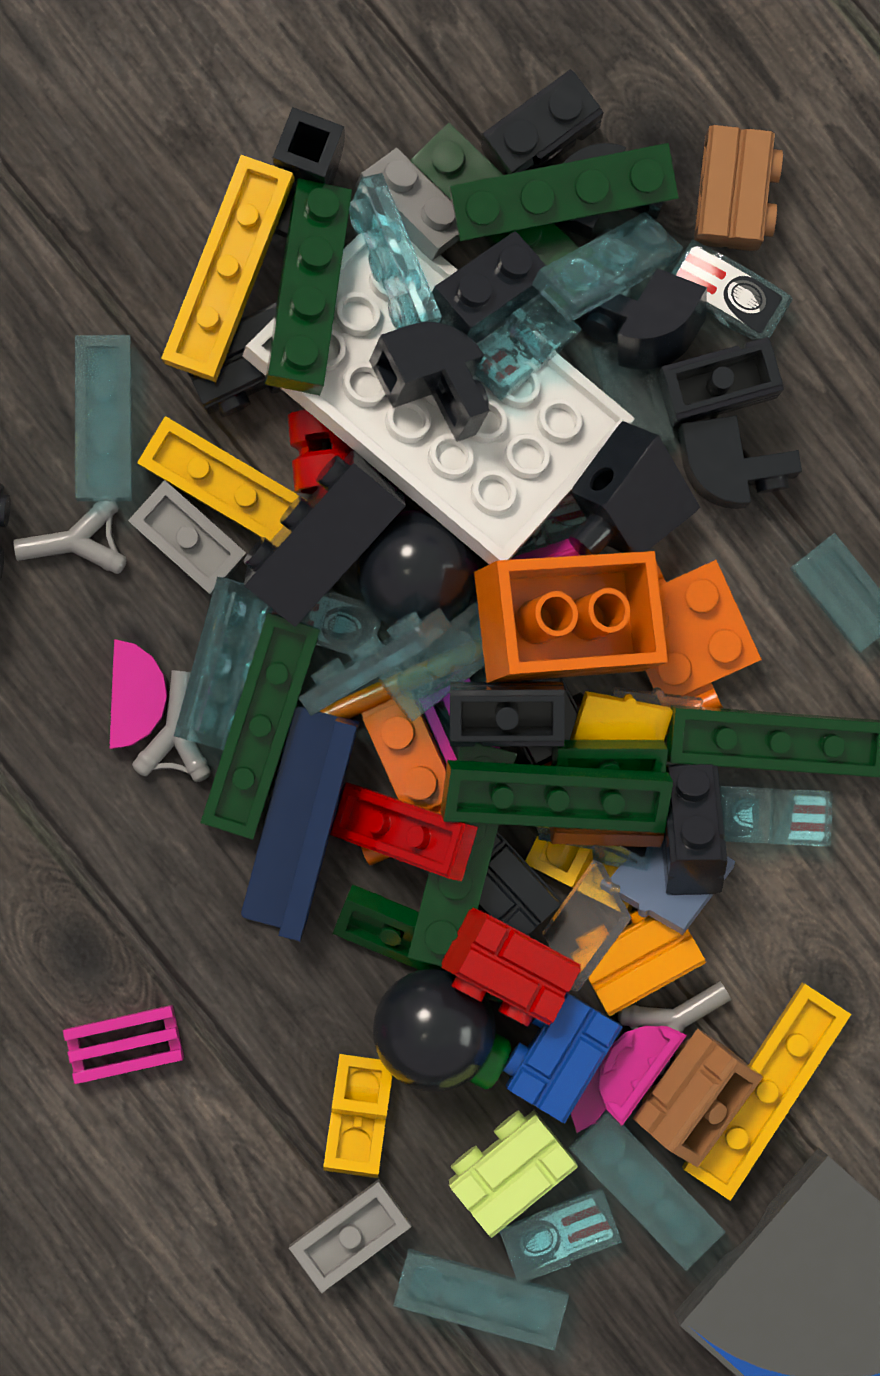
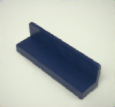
M302 706L295 708L241 911L243 918L279 927L278 936L300 941L305 932L360 724L358 721Z

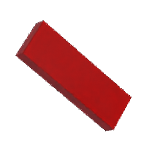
M346 782L330 835L448 879L462 881L478 827L465 822L443 821L442 815L437 812Z

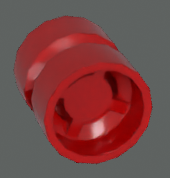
M305 409L288 414L290 445L299 451V456L292 461L295 493L313 494L320 486L316 479L327 463L337 455L344 459L352 448ZM331 441L332 449L322 450V442Z

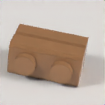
M719 125L709 126L705 136L694 234V243L696 245L758 251L763 243L764 236L773 237L777 217V204L768 203L770 182L779 183L783 161V150L773 149L775 133L755 129L742 130L737 127Z
M697 1029L689 1040L679 1046L675 1053L674 1062L658 1084L649 1088L645 1093L642 1106L632 1119L666 1149L698 1167L762 1080L763 1076L722 1043Z

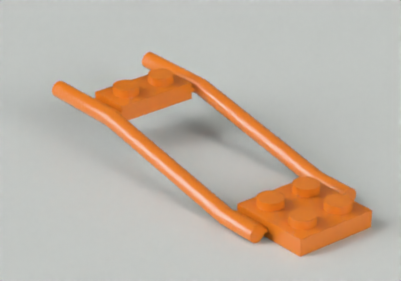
M714 560L666 582L656 561L668 662L645 671L662 706L670 708L671 705L723 708L712 682L762 659L717 560ZM479 636L317 709V711L346 719L362 714L364 724L399 800L441 814L447 766L412 690L484 659L482 637ZM552 760L543 765L551 766ZM361 846L363 855L370 866L389 858V856Z

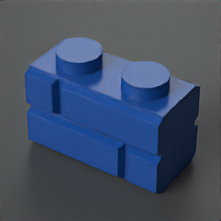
M569 992L565 994V1001L553 1023L548 1025L535 1017L533 1018L531 1023L539 1027V1030L528 1047L520 1042L518 1043L503 1069V1072L510 1075L506 1083L508 1090L564 1124L622 1029L620 1023Z

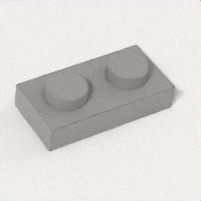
M398 148L392 150L360 174L355 187L431 261L459 241L452 201Z
M165 480L128 520L210 595L220 587L247 556L244 550Z
M378 1179L291 1243L289 1249L319 1291L323 1293L411 1228L412 1224Z

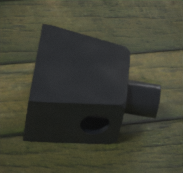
M622 421L616 427L573 486L572 496L586 517V520L568 539L572 547L580 555H598L606 546L622 553L647 552L697 512L700 506L659 435L625 421Z

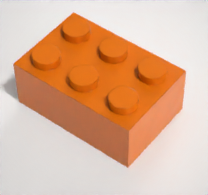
M655 551L499 560L474 572L487 683L639 672L668 662Z

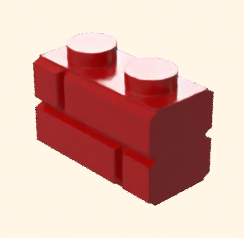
M475 908L469 910L457 932V938L453 940L441 963V968L456 975L451 986L482 1002L486 992L503 1000L498 1010L499 1012L527 1027L530 1025L533 1017L548 1025L553 1023L565 1001V994L570 991L581 970V964L487 913Z

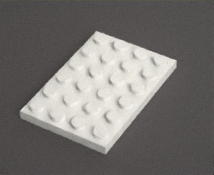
M381 212L343 249L325 382L320 396L285 388L281 389L488 564L499 560H510L571 493L577 480L616 427L622 421L632 424L635 418L554 350L550 354L546 352L517 326L519 321L515 317L478 342L477 345L484 353L493 346L498 352L496 342L511 329H514L546 357L533 369L520 363L508 364L511 369L520 368L528 373L502 394L497 393L475 372L473 379L479 380L484 386L490 410L475 436L456 442L433 395L393 408L369 362L379 337L382 334L422 322L419 318L434 286L452 275L457 269L441 255L431 261ZM275 317L246 345L242 355L265 376Z

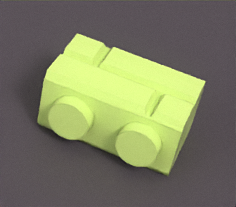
M519 1110L516 1111L494 1130L499 1139L486 1150L481 1152L477 1146H474L451 1165L456 1174L449 1179L450 1188L491 1238L578 1167L572 1155L535 1110L526 1117Z

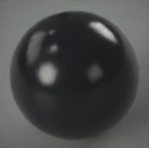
M407 510L399 512L360 555L357 561V581L366 604L382 621L406 631H429L450 623L468 606L476 590L474 572L478 570V559L473 550L425 510Z
M422 969L400 978L383 995L374 1016L373 1039L381 1062L397 1080L420 1091L443 1092L455 1089L469 1082L485 1066L495 1043V1017L486 995L482 1002L452 987L451 985L456 975L445 969Z

